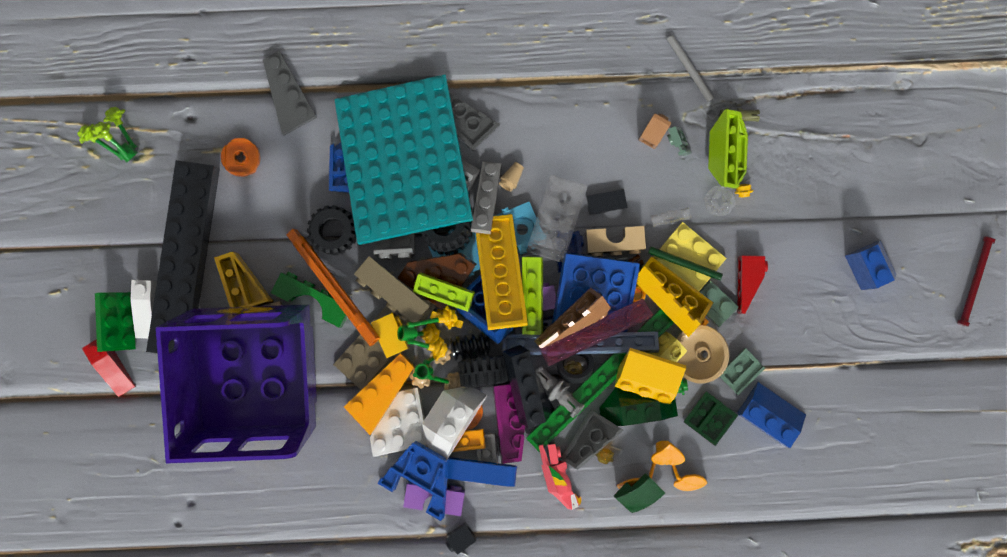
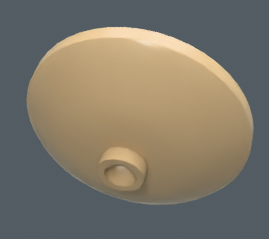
M700 325L690 337L684 332L677 337L678 341L687 350L677 361V363L686 365L683 376L685 379L694 383H709L724 373L729 362V347L720 332L712 327ZM704 351L708 354L706 358L703 356Z

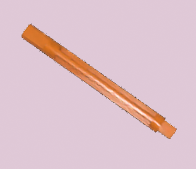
M297 229L290 230L286 235L293 243V246L369 346L374 345L380 339L379 335L307 240Z

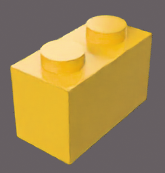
M391 313L371 322L373 329L380 337L379 342L386 358L409 349L406 341H399L397 336L398 327L403 325L399 315L395 316L394 313Z

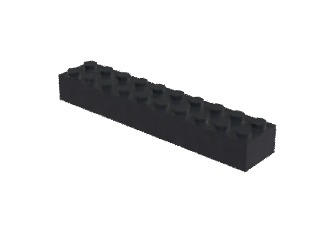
M175 161L146 352L157 353V326L191 309L199 308L220 169L214 165ZM174 339L169 342V352L174 349Z

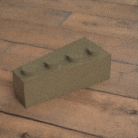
M370 256L354 273L358 277L356 281L364 288L366 285L372 289L370 292L379 300L381 298L388 302L386 306L393 312L398 310L403 314L401 318L406 323L418 322L431 307Z

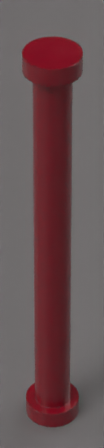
M983 237V248L961 319L957 321L958 325L965 327L970 325L968 321L991 246L996 241V239L991 237Z

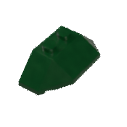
M617 387L614 388L599 407L600 415L616 426L655 422L678 416L675 398L671 404L661 403L658 400L642 397L630 391H623Z

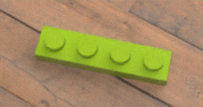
M523 256L522 286L528 326H522V334L541 335L543 333V257Z

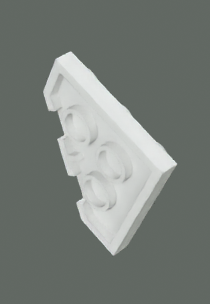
M420 388L400 391L370 436L373 457L407 450L415 441L427 446L422 426L425 415Z

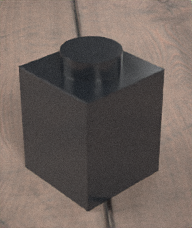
M464 522L446 536L447 542L445 543L451 552L455 551L458 555L475 543L477 537L468 524Z

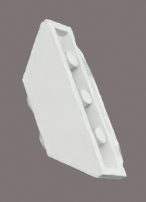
M459 387L442 391L422 423L428 448L448 459L487 395L475 387Z

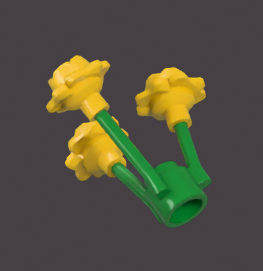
M445 306L442 315L436 318L418 322H407L406 325H400L397 331L399 341H406V344L427 348V350L432 351L433 358L438 361L440 357L446 355L445 353L448 348L444 340L439 337L440 331L436 328L435 322L444 323L448 329H451L458 319L456 311L449 309V306ZM427 324L426 328L421 332H417V329L414 328L415 326ZM417 336H420L426 343L419 342L414 339H416Z

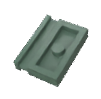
M674 126L668 129L670 134L667 137L670 144L680 149L678 155L686 156L691 154V150H687L688 142L682 128Z
M709 281L700 290L701 294L713 302L706 316L715 325L721 327L738 309V306L712 281Z
M744 348L727 365L720 378L739 395L765 367Z

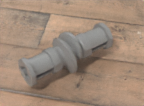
M545 365L540 366L535 371L543 388L550 392L548 397L550 401L557 399L559 404L571 413L570 416L572 418L582 411L585 405L583 403L580 404L567 391L570 385L562 386L565 381L564 379L558 382L546 370ZM568 402H571L576 407V409H574Z

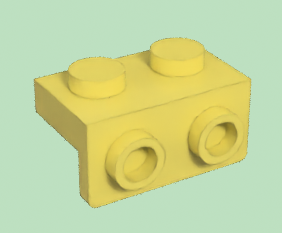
M666 331L658 338L659 352L649 354L677 362L687 350L678 339Z

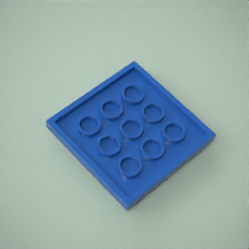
M564 253L552 324L587 290L592 288L604 297L611 309L606 317L575 333L628 332L640 263Z

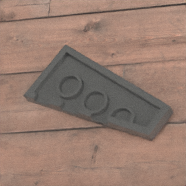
M277 51L263 59L281 132L285 136L317 117L281 52Z
M450 93L457 135L474 151L500 124Z

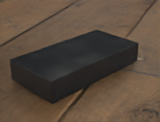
M624 189L586 196L589 215L628 208Z

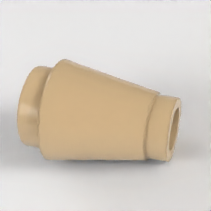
M514 162L500 177L499 185L505 190L512 192L517 187L524 167Z

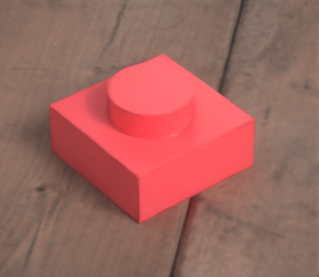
M555 442L547 444L551 465L558 464V458H561L560 446L556 447Z

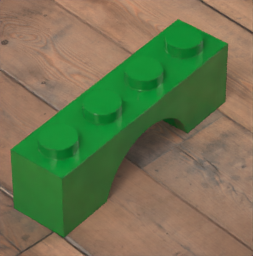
M289 271L287 274L280 273L270 292L271 294L287 302H292L297 297L303 295L312 296L319 302L322 308V319L338 328L343 327L347 316L327 290L322 288L319 291L314 288L315 284L307 280L303 283L297 280V275Z

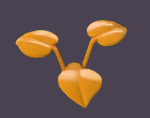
M658 441L656 443V452L651 456L653 462L649 473L651 479L656 464L672 465L677 479L674 482V486L677 489L693 491L708 484L707 480L700 475L690 474L681 477L678 474L676 465L682 464L685 461L683 453L669 441ZM640 478L626 480L616 484V487L620 489L626 482L633 486Z

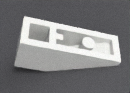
M131 280V307L135 338H148L157 281Z

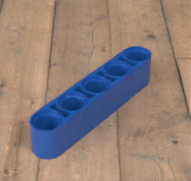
M454 457L448 458V479L514 487L516 484L517 466Z

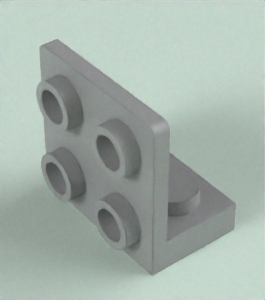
M415 233L376 241L377 250H373V254L381 260H391L392 256H398L400 259H410L411 255H416Z

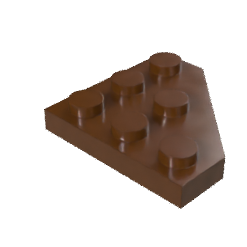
M462 253L409 261L398 276V279L414 289L417 276L421 272L462 287L477 264ZM423 296L441 310H443L445 306H449L445 303Z

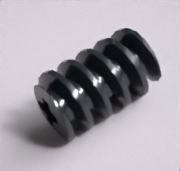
M479 333L478 339H476L474 334H471L470 340L464 335L463 341L460 340L459 336H456L455 342L450 337L451 353L455 361L458 360L459 355H461L463 360L466 359L467 354L470 359L473 358L474 353H476L478 358L481 357L482 352H484L486 357L489 355L490 342L487 335L484 338L482 333Z

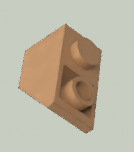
M654 113L638 140L655 149L671 125V122L668 121L669 118L659 113L657 115Z

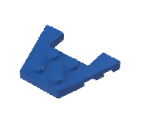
M415 441L387 471L385 476L378 481V484L393 492L396 490L401 476L433 495L426 513L441 521L445 517L449 459Z

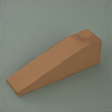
M590 288L534 342L542 349L597 322L599 319H603L611 307L602 295Z

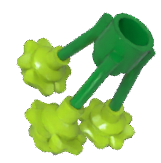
M111 107L105 112L106 117L103 121L107 122L106 124L98 122L95 126L94 124L84 125L77 132V135L80 137V143L83 144L89 140L94 143L97 142L126 163L138 153L135 150L137 146L133 143L122 125L124 123L121 118L125 109L120 110L118 107ZM110 122H114L116 127L120 128L129 145L126 142L120 145L113 139V136L109 133ZM104 138L106 141H110L118 148L117 151L100 139Z

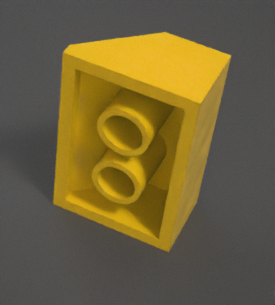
M630 348L618 367L615 387L623 391L639 394L642 397L658 400L661 403L671 404L679 390L686 365Z

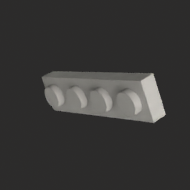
M482 162L471 232L491 234L502 168L501 163Z

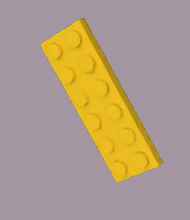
M512 214L493 216L491 234L476 233L488 330L528 326Z

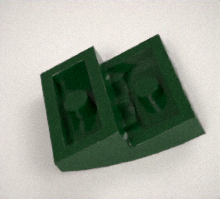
M706 391L684 420V423L716 447L738 415Z
M645 473L633 486L626 482L613 496L627 510L635 513L655 503L665 492Z

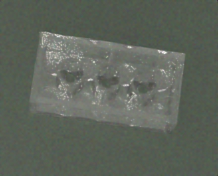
M550 175L528 243L527 252L563 262L588 186ZM550 234L554 235L553 239L549 238Z

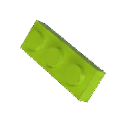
M421 272L417 276L413 289L414 293L467 312L470 310L475 293L474 291Z

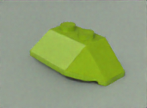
M729 109L723 111L710 130L708 169L722 187L737 189L747 172L748 133L742 120L741 112Z

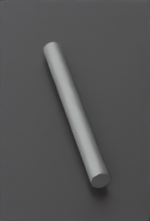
M672 35L667 38V41L707 102L713 100V95L675 37Z

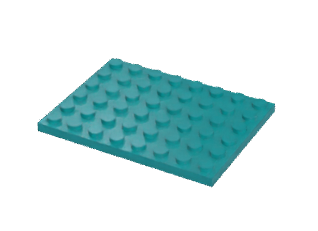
M446 74L334 99L356 239L359 245L474 221Z

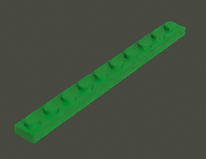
M660 308L636 332H658L659 338L674 322ZM613 353L587 381L583 382L572 393L573 397L580 404L583 403L585 405L582 411L616 379L618 367L627 353ZM568 402L574 409H576V407L571 402ZM559 405L552 412L548 420L538 425L526 439L540 452L539 445L547 446L578 415L572 418L570 416L571 413L564 406Z

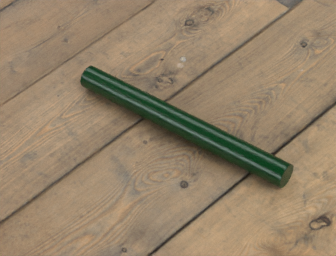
M650 246L648 254L719 281L722 279L723 273Z

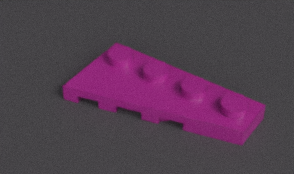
M510 384L493 386L501 463L522 461L525 426L519 422Z

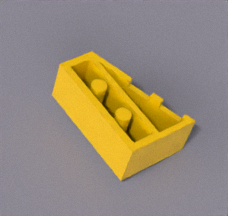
M229 252L214 257L230 307H253L274 302L239 253Z

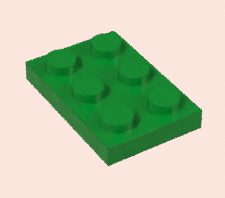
M131 292L95 293L97 352L135 350Z

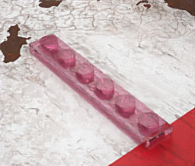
M644 299L638 300L542 349L540 348V352L549 367L651 318L653 314Z

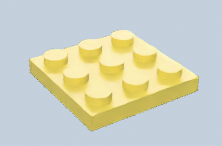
M683 222L680 223L659 249L715 271L727 259ZM653 256V258L697 291H700L711 278Z

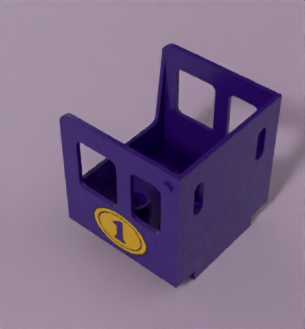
M309 305L191 309L156 327L166 464L277 460L293 458L299 454L316 428L315 357L313 326L310 324ZM174 339V349L169 352V342ZM180 422V431L175 435V426ZM287 440L281 449L241 451L250 441ZM230 442L222 451L196 452L204 443Z

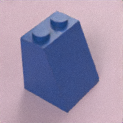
M881 240L845 255L861 290L877 289L895 281L897 274Z

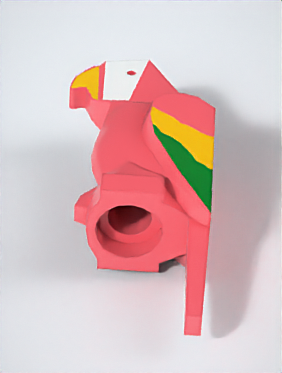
M539 445L543 463L541 466L548 492L553 494L567 509L573 510L579 507L581 496L577 497L573 493L570 478L566 474V462L558 461V464L551 465L543 445Z

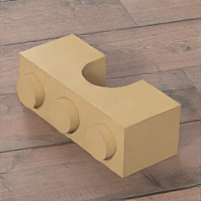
M644 226L623 228V239L619 243H612L608 240L606 228L585 231L586 252L594 257H602L603 253L618 256L622 255V252L629 251L630 255L641 254V250L646 249Z

